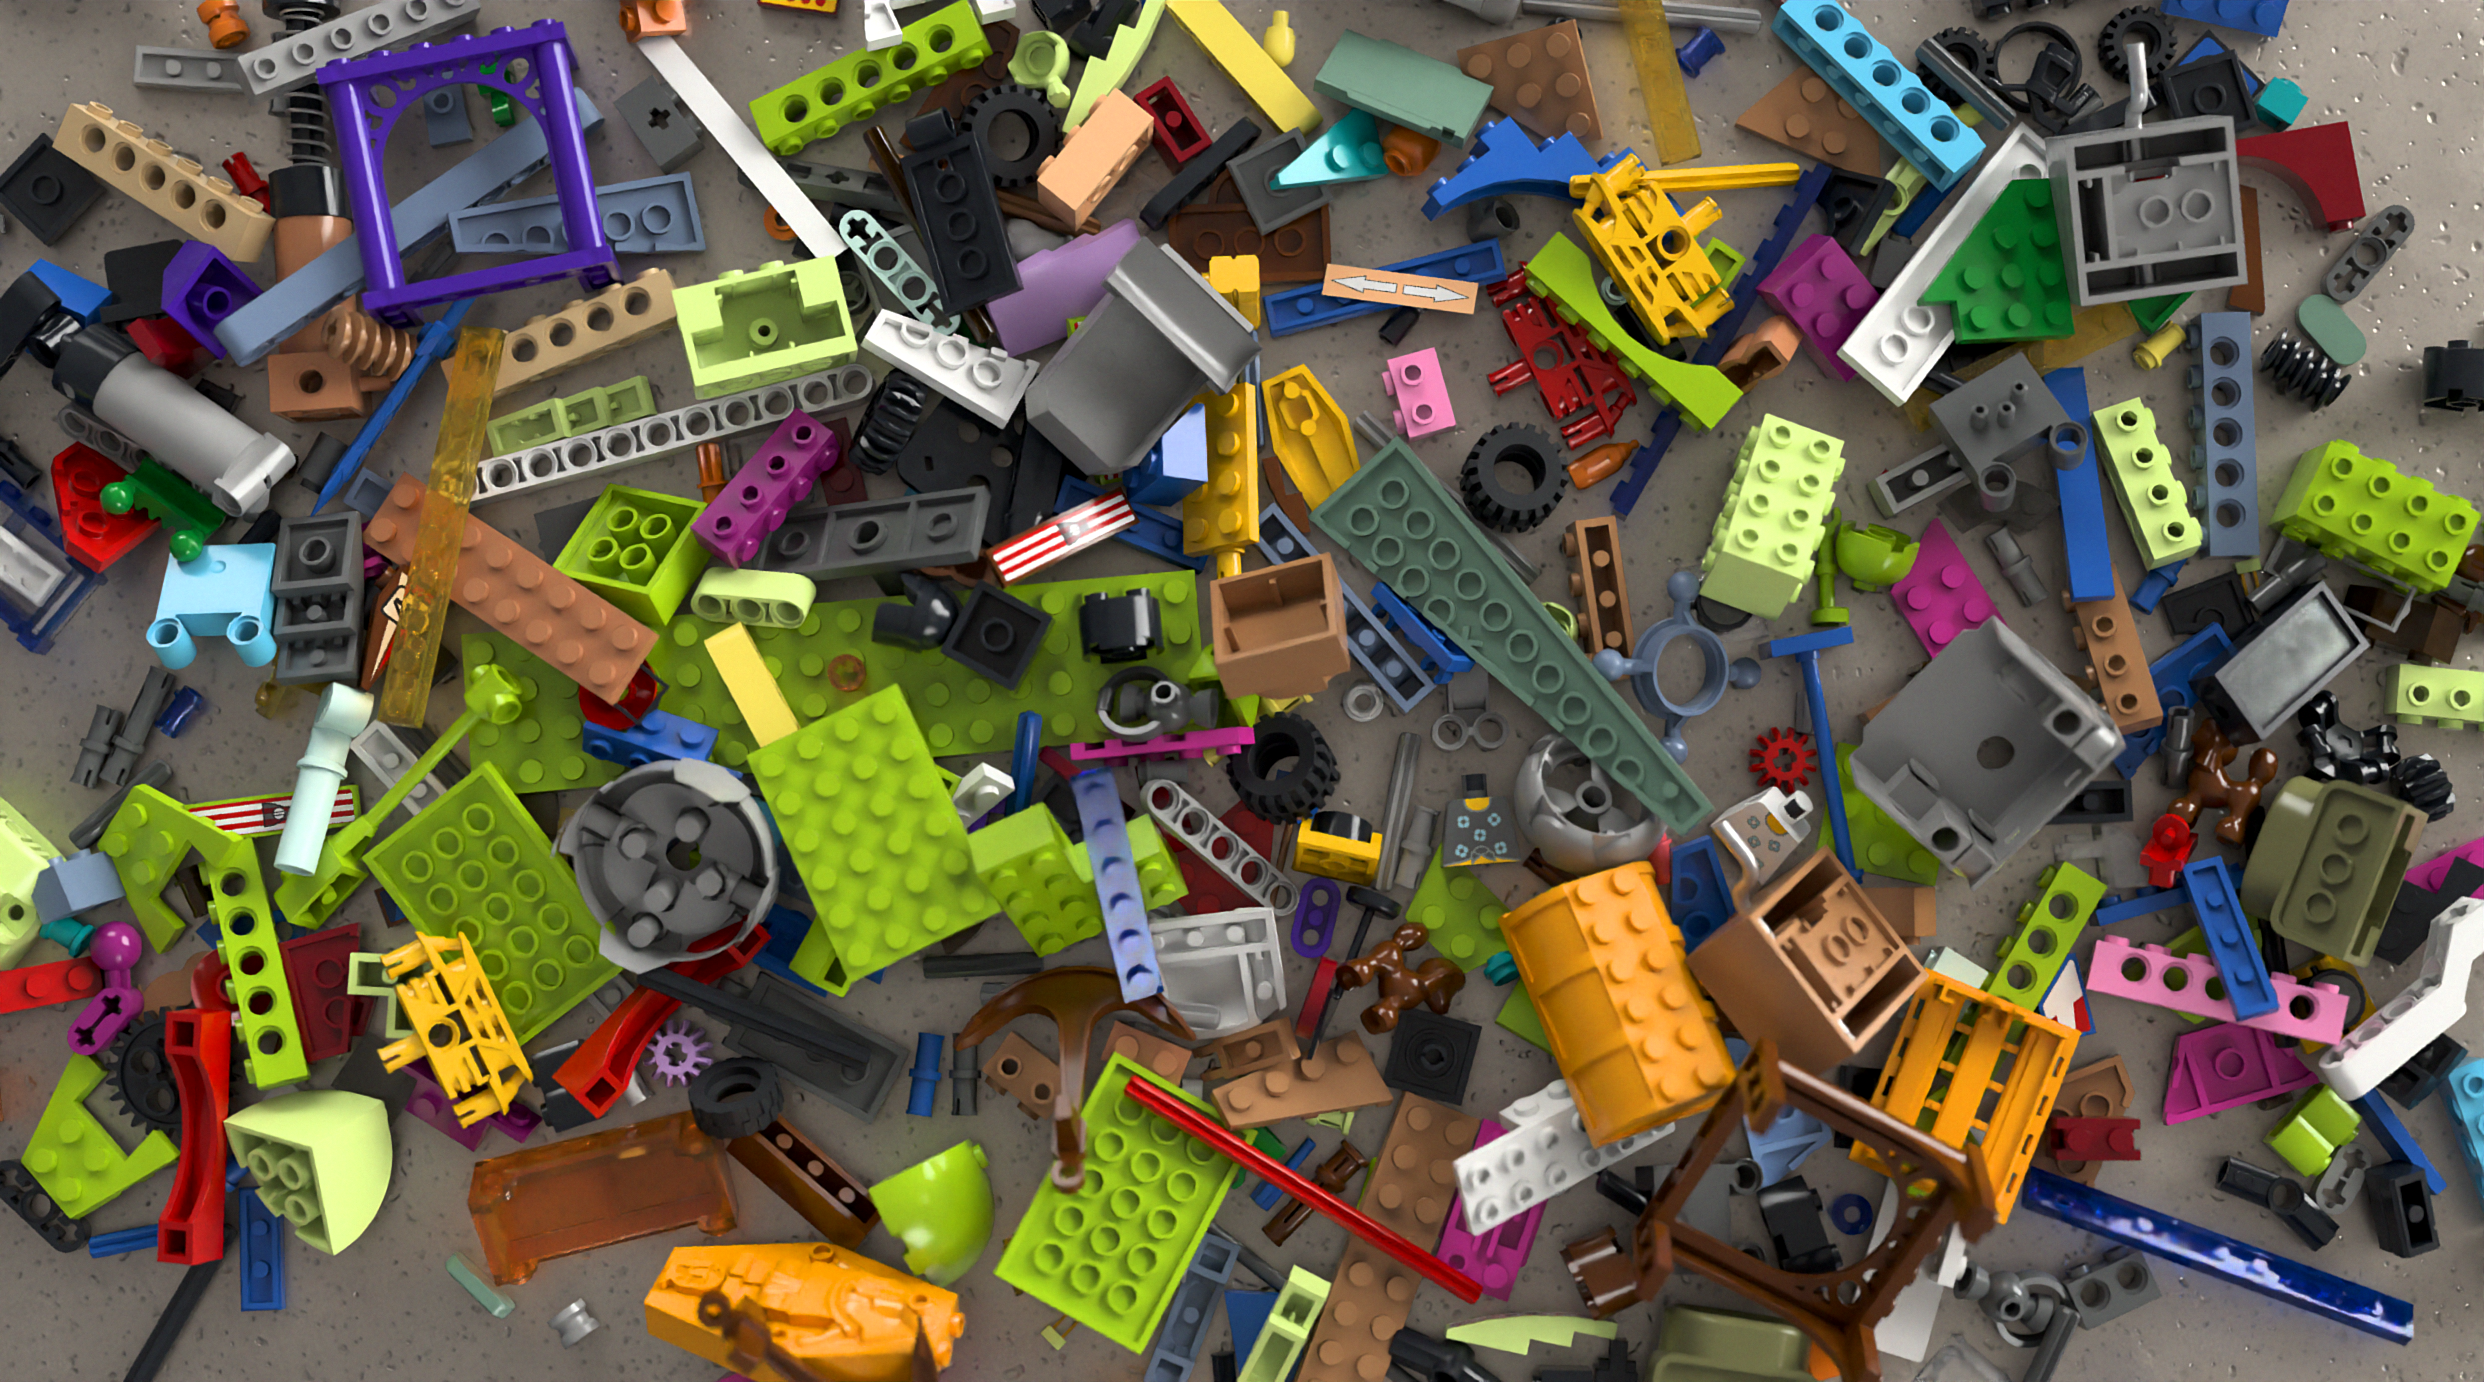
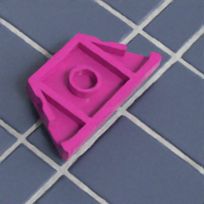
M1937 517L1929 522L1925 533L1919 541L1920 547L1909 574L1901 582L1892 585L1887 594L1930 661H1932L1962 630L1979 629L1992 615L1997 617L2008 628L2009 626L1939 518Z
M2222 1022L2176 1035L2162 1115L2163 1125H2173L2320 1082L2318 1076L2313 1071H2309L2295 1056L2292 1048L2279 1049L2275 1046L2273 1032Z

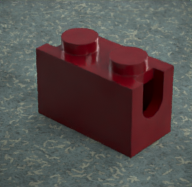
M1168 75L1134 96L1133 102L1154 118L1152 144L1173 176L1181 172L1186 163L1195 157L1198 158L1212 145L1213 141ZM1154 97L1158 99L1151 104L1148 102Z
M2049 1115L2046 1121V1157L2055 1160L2141 1161V1150L2135 1149L2133 1136L2135 1129H2141L2140 1119L2130 1116ZM2060 1129H2063L2064 1149H2061L2059 1145Z

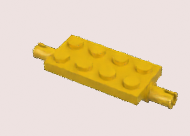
M1247 382L1235 383L1229 392L1222 396H1218L1212 389L1209 392L1194 395L1181 411V414H1183L1196 403L1204 404L1208 482L1182 499L1184 555L1193 558L1213 555V557L1217 558V579L1241 574V556L1245 555L1246 545L1259 543L1255 386Z

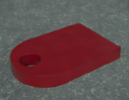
M1320 956L1293 1031L1294 1035L1308 1040L1311 1039L1338 961Z

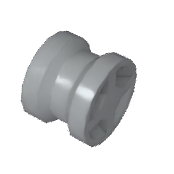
M582 1298L547 1322L551 1329L558 1330L562 1336L561 1344L565 1349L600 1326L596 1318H590L586 1313V1304Z

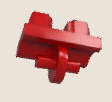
M2165 814L2160 816L2154 823L2153 835L2140 853L2139 864L2149 866L2148 884L2173 888L2176 883L2177 873L2183 870L2198 845L2199 833H2190L2189 825L2181 816Z

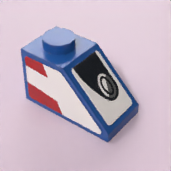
M2069 952L2034 1012L2082 1032L2080 1037L2097 1032L2076 953Z

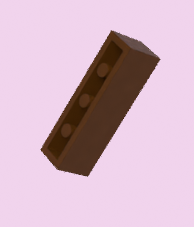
M778 1114V1118L774 1122L768 1124L767 1128L762 1131L759 1130L750 1136L732 1139L725 1149L833 1244L855 1252L882 1220L869 1191L780 1114Z

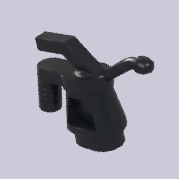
M2049 42L2045 50H2041L2038 53L2030 79H2027L2025 84H2001L1994 77H1989L1986 80L1988 87L1995 88L2001 92H2025L2033 121L2052 133H2058L2062 125L2044 114L2042 103L2063 116L2072 119L2096 94L2090 85L2083 83L2067 101L2058 96L2077 74L2076 67L2080 58L2053 42Z

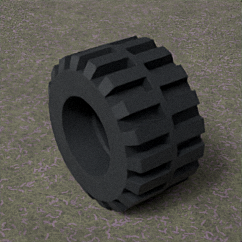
M1007 84L984 90L981 94L974 96L970 100L971 103L963 108L960 116H962L961 121L956 124L958 136L974 129L979 132L993 184L1001 188L1021 187L1036 182L1039 178L1036 173L1041 164L1050 155L1056 158L1061 152V149H1058V143L1063 141V134L1058 132L1057 124L1061 123L1059 115H1054L1051 111V108L1054 106L1048 100L1044 101L1040 98L1041 93L1034 89H1025L1026 86ZM1004 112L1018 115L1026 123L1029 130L1030 141L1027 151L1021 158L1014 161H1005L997 157L988 143L987 132L990 122L995 116Z
M1510 422L1506 429H1504L1502 424L1493 427L1490 434L1486 431L1480 437L1462 466L1460 474L1464 476L1460 481V491L1467 492L1463 498L1465 506L1473 505L1475 509L1471 515L1476 520L1481 516L1488 520L1485 526L1492 530L1496 524L1501 526L1502 533L1509 534L1514 527L1517 528L1518 533L1526 532L1531 525L1536 528L1542 524L1545 518L1549 517L1566 492L1564 487L1569 482V473L1564 472L1568 466L1567 457H1559L1558 454L1562 447L1558 441L1554 444L1548 441L1551 434L1543 430L1541 435L1534 432L1536 425L1527 423L1525 428L1521 429L1519 422ZM1511 461L1522 465L1532 476L1534 492L1526 495H1517L1505 490L1495 477L1494 464Z
M1275 712L1274 718H1270L1268 714L1259 716L1260 722L1253 725L1255 744L1242 745L1241 753L1227 755L1231 761L1226 764V772L1230 776L1229 782L1250 812H1254L1256 817L1262 821L1268 818L1272 824L1281 825L1282 820L1285 819L1288 825L1296 824L1297 818L1301 816L1307 820L1313 816L1311 813L1313 809L1317 807L1321 810L1326 805L1324 797H1332L1335 788L1331 782L1338 781V772L1335 769L1337 765L1336 758L1314 724L1308 719L1304 721L1299 714L1292 713L1289 718L1285 712ZM1290 756L1299 757L1297 765L1287 776L1274 781L1265 780L1268 771L1277 761Z

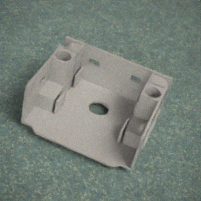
M1992 615L1979 629L1962 630L1863 728V743L1849 756L1855 786L1945 863L1948 870L1952 871L1956 867L1967 877L1970 889L1975 892L2099 772L2110 764L2126 748V745L2116 723L2096 702L2036 649L2028 646L1997 617ZM1992 736L2004 737L2014 747L2011 761L2006 766L1998 769L1987 768L1977 759L1979 745L1985 739Z

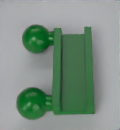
M147 456L132 475L127 474L122 482L107 484L100 493L101 506L108 513L114 515L124 514L130 510L134 503L137 510L146 507L148 509V518L151 520L159 516L162 519V527L164 529L173 526L176 533L173 534L169 541V551L176 560L181 562H191L200 556L203 550V543L224 523L228 514Z

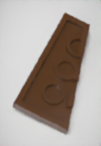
M1007 20L981 25L994 54L985 57L984 61L974 68H963L948 75V78L943 83L933 88L916 116L945 106L951 114L956 128V124L960 123L962 118L960 116L961 111L971 103L970 100L974 96L981 94L984 90L1002 85L1008 63L1021 30ZM905 131L899 140V144L915 154L917 151L911 145ZM948 162L943 164L942 169L947 168Z

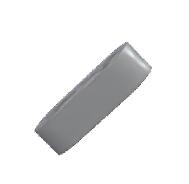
M2353 1141L2345 1146L2339 1144L2329 1155L2332 1159L2331 1163L2322 1173L2317 1175L2311 1186L2310 1198L2327 1214L2339 1215L2351 1206L2366 1179L2364 1171L2372 1167L2373 1160L2369 1149L2363 1144ZM2356 1150L2355 1158L2360 1161L2357 1168L2349 1167L2343 1176L2342 1173L2347 1166V1162L2342 1159L2345 1152L2353 1154ZM2338 1180H2340L2335 1190V1194L2340 1197L2337 1203L2329 1202L2326 1206L2327 1198L2322 1194L2325 1188L2333 1189Z

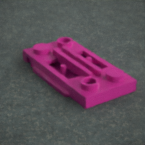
M1483 1118L1477 1139L1474 1142L1472 1151H1469V1153L1510 1132L1501 1127L1500 1123ZM1457 1185L1438 1234L1441 1240L1435 1257L1482 1285L1483 1294L1508 1302L1519 1268L1524 1267L1527 1263L1549 1198L1474 1236L1468 1231Z

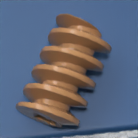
M337 306L330 312L323 324L321 341L323 344H328L329 358L336 359L343 351L342 360L345 364H352L357 358L359 369L366 370L372 364V372L377 376H381L387 369V378L390 381H396L409 366L417 343L416 335H408L402 329H393L387 323L379 324L376 319L371 317L364 318L361 313L349 312L343 306Z

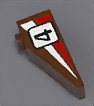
M404 563L400 566L398 565L396 569L388 566L374 584L379 588V591L372 601L361 658L360 678L357 679L356 687L364 692L372 687L443 595L428 585L427 580Z

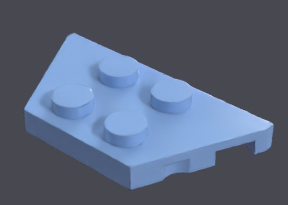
M1724 1037L1723 1039L1738 1071L1752 1050V1047L1745 1040ZM1786 1104L1764 1138L1749 1132L1746 1114L1742 1118L1751 1159L1760 1165L1763 1172V1184L1760 1189L1777 1183L1787 1173L1801 1165L1812 1152L1820 1149L1833 1138L1829 1125Z

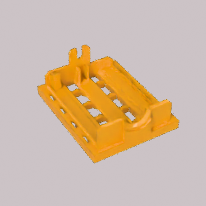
M1925 967L1924 969L1929 974V977L1912 995L1869 1103L1915 1126L1922 1106L1938 1112L1931 1135L1960 1150L1970 1126L1985 1132L1980 1148L1983 1150L1999 1210V1220L1997 1223L2005 1225L2082 1032ZM1966 999L1982 1006L1973 1028L1957 1021ZM1919 1000H1924L1925 1002L1923 1004V1007L1920 1009L1918 1019L1912 1018L1913 1016H1915V1013L1919 1006ZM2013 1019L2028 1026L2020 1047L2005 1041ZM1953 1030L1969 1036L1958 1066L1941 1060ZM1904 1038H1908L1909 1042L1905 1047L1904 1054L1901 1058L1897 1056V1054L1900 1053V1050L1904 1043ZM2001 1050L2013 1055L2018 1054L2005 1085L1989 1079ZM2058 1057H2060L2061 1060L2059 1061V1064L2055 1071V1077L2051 1076L2056 1065V1062L2058 1060ZM1938 1068L1954 1074L1943 1104L1926 1098ZM1888 1076H1892L1894 1079L1888 1088L1887 1096H1884L1881 1093L1884 1092L1888 1083ZM1985 1088L2001 1094L1989 1124L1974 1118ZM2044 1095L2046 1099H2044L2039 1115H2037L2036 1112ZM2029 1134L2031 1137H2029L2025 1149L2023 1151L2024 1154H2022L2020 1152L2022 1150L2026 1137ZM1854 1139L1846 1159L1894 1179L1884 1161L1868 1146ZM1901 1165L1900 1170L1905 1173L1911 1170L1910 1168ZM2013 1172L2016 1175L2013 1176V1179L2008 1189L2009 1192L2007 1193L2005 1192V1190ZM1924 1179L1918 1180L1910 1186L1930 1194L1937 1183Z

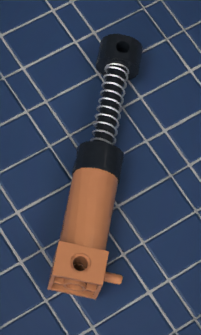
M262 0V11L269 18L286 22V30L280 34L288 38L317 27L319 24L322 25L324 20L337 17L341 14L340 0ZM318 81L283 95L286 99H290V108L284 112L291 115V124H287L285 128L291 130L292 139L287 140L286 144L292 146L293 155L288 156L287 159L293 161V165H290L288 168L274 170L268 174L270 216L276 219L273 226L276 285L352 235V224H354L343 169L332 167V163L326 159V156L331 152V148L325 144V140L331 134L324 128V125L330 121V118L323 110L329 105V101L323 97L324 91L319 86ZM355 294L337 306L346 307L349 312H356ZM333 309L280 343L279 354L267 355L270 412L292 424L369 419L373 413L372 392L389 391L395 382L388 380L387 375L371 376V367H368L366 370L359 369L357 358L352 364H345L342 360L343 351L336 359L329 358L328 344H323L321 341L323 324Z

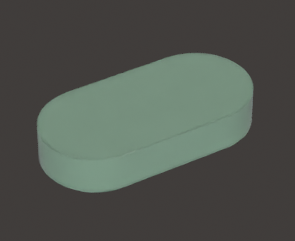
M2315 294L2304 299L2298 305L2295 311V321L2298 328L2318 351L2327 357L2328 362L2333 365L2337 364L2339 367H2346L2358 362L2363 357L2366 351L2365 336L2333 299L2326 295Z
M456 1251L445 1262V1268L448 1273L492 1315L499 1319H505L514 1310L515 1304L512 1299L467 1256Z

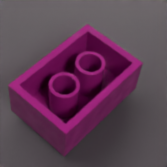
M1812 233L1755 290L1776 316L1786 315L1803 335L1800 345L1826 377L1847 383L1858 372L1836 353L1881 296L1833 237Z

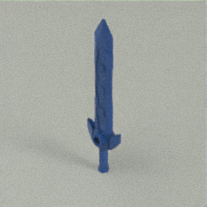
M479 297L454 301L440 321L436 320L433 324L427 322L421 328L416 337L419 345L409 366L394 382L331 471L332 474L326 481L310 517L314 516L339 492L344 483L350 480L428 368L438 358L444 360L449 356L457 343V340L453 338L455 335L454 329L476 298Z

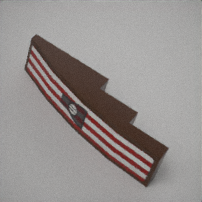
M1120 486L986 550L983 555L1000 587L1004 590L1137 525L1140 521Z

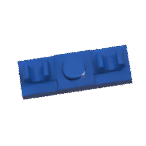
M1385 582L1376 583L1370 593L1378 600V603L1373 606L1371 612L1379 619H1383L1388 612L1389 619L1384 625L1388 632H1397L1402 628L1404 630L1403 635L1408 642L1418 648H1423L1429 654L1422 659L1420 668L1423 671H1432L1438 665V674L1433 679L1435 684L1445 685L1449 683L1453 678L1454 672H1470L1477 661L1448 638L1442 630L1427 620L1408 601L1393 591Z

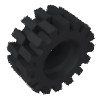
M2136 5L2132 10L2128 7L2123 9L2118 15L2116 14L2101 32L2103 35L2098 40L2097 47H2101L2098 57L2099 61L2105 59L2106 64L2103 68L2106 72L2110 69L2115 72L2112 78L2119 81L2123 77L2126 78L2125 83L2130 84L2128 56L2123 48V38L2130 31H2141L2151 40L2152 50L2150 55L2145 58L2147 81L2150 78L2154 79L2158 72L2163 71L2171 63L2169 61L2176 53L2173 47L2178 43L2177 36L2172 37L2171 33L2175 30L2173 23L2168 26L2164 21L2168 17L2163 12L2160 16L2154 14L2156 8L2151 6L2147 10H2143V5Z
M1952 27L1946 28L1943 33L1940 34L1938 32L1932 37L1947 52H1958L1964 55L1969 61L1970 72L1985 86L1987 85L1986 80L1994 71L1995 64H1991L1994 54L1992 50L1987 51L1986 47L1989 43L1985 38L1982 41L1978 40L1977 36L1979 33L1973 30L1968 34L1966 33V27H1959L1956 31H1953ZM1917 60L1919 65L1916 68V75L1921 76L1922 84L1933 95L1945 103L1950 101L1951 106L1959 105L1962 101L1966 102L1922 61Z

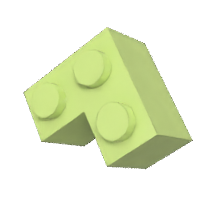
M350 953L347 994L388 996L386 1038L403 1039L413 1034L414 1031L392 987L399 983L407 984L406 980L411 977H421L420 973L430 969L428 962L395 977L391 981L385 970L400 963V960L385 967L382 966L379 956L386 955V953ZM437 974L434 978L442 992V981ZM440 1023L435 1024L429 1030V1040L439 1038Z

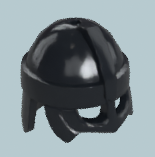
M910 569L907 574H901V579L905 585L903 588L904 594L914 606L887 602L881 603L875 615L872 643L905 648L906 651L921 654L923 650H931L944 645L963 610V606L959 598L946 585Z

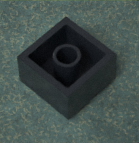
M979 579L940 652L944 656L1017 694L1056 621L1053 617Z

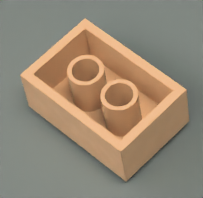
M1117 88L1108 97L1102 94L1093 103L1088 112L1091 117L1082 128L1078 124L1075 125L1063 140L1064 149L1056 158L1050 155L1041 164L1036 173L1039 176L1037 179L1038 202L1075 232L1153 142L1154 118Z

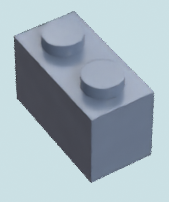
M88 848L65 857L66 862H64L62 856L47 860L50 867L39 872L31 898L44 925L98 909L127 894L112 857L106 851L91 854Z

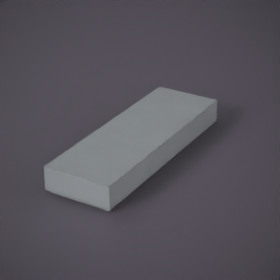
M136 45L132 85L136 88L245 95L233 72V67L237 57L247 54V52Z

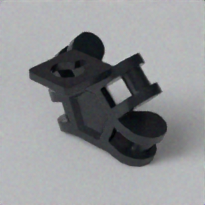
M2328 690L2319 691L2314 695L2312 701L2306 702L2299 709L2298 721L2303 729L2296 735V740L2301 747H2308L2311 752L2307 757L2310 766L2300 776L2315 781H2320L2322 778L2329 782L2343 780L2361 787L2366 786L2368 783L2377 785L2387 781L2389 778V766L2396 764L2401 759L2400 749L2394 746V742L2398 738L2397 729L2394 726L2379 725L2365 731H2356L2348 727L2339 718L2338 698ZM2364 746L2376 748L2374 750L2364 752Z

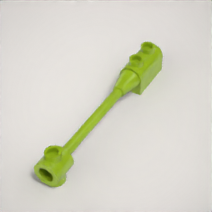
M492 664L491 666L481 665L475 668L469 676L472 686L464 693V699L469 707L367 814H363L335 835L325 836L314 876H302L282 870L280 879L283 884L274 893V899L289 923L317 930L370 875L360 858L379 829L382 821L481 718L496 725H504L513 721L520 714L522 705L517 698L523 693V688L511 673L497 664Z

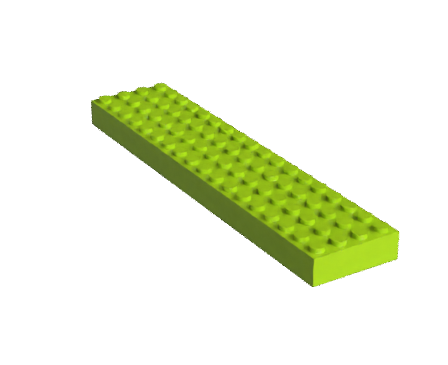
M1195 570L1014 585L1002 590L1053 617L1056 621L1017 694L944 656L940 652L943 646L931 650H923L919 654L906 651L905 648L872 643V630L878 606L884 602L914 606L905 595L812 603L803 624L797 628L744 624L801 729L881 690L898 684L933 759L1012 753L1018 715L1027 710L1034 711V713L1040 714L1043 718L1038 750H1043L1046 745L1051 749L1069 748L1070 744L1074 743L1105 744V740L1118 739L1109 733L1101 723L1099 715L1095 713L1100 688L1112 676L1126 668L1149 666L1163 672L1169 680L1182 683L1190 690L1192 696H1195L1188 681V676L1202 653ZM974 589L952 592L959 598L964 608ZM1131 589H1150L1151 597L1157 598L1160 603L1165 651L1157 655L1156 648L1147 651V659L1128 663L1101 664L1100 656L1090 655L1091 663L1083 661L1077 609L1084 605V596L1092 593H1108L1109 598L1126 596L1125 592ZM697 614L672 616L666 626L636 620L660 635L645 658L653 668L655 675L670 686L662 696L657 709L718 729V741L712 751L716 758V764L744 773L743 776H753L754 773L745 755L760 749V746L704 643V640L735 623L712 622L700 618ZM500 631L461 634L465 692L472 686L469 680L470 673L478 666H491L492 664H497L506 669L517 679L523 688V693L517 698L522 705V710L513 721L504 725H496L481 718L469 730L471 772L481 764L490 761L516 796L601 789L609 781L614 782L632 770L629 767L608 760H599L583 752V728L588 720L580 708L578 697L580 684ZM1148 680L1128 682L1142 688L1143 693L1146 694L1157 684ZM657 682V695H658L659 692L664 688V687H663L662 685H660L658 682ZM1123 685L1116 690L1111 716H1108L1109 719L1116 725L1124 728H1138L1149 724L1150 722L1146 715L1141 716L1139 721L1122 723L1120 718V696ZM628 689L623 691L619 697L620 701L626 697ZM1191 719L1185 727L1177 731H1165L1163 735L1178 734V736H1182L1184 732L1209 730V728L1197 725L1194 719ZM628 729L622 730V731H619V732H622V733H625V734H626L627 731H628Z

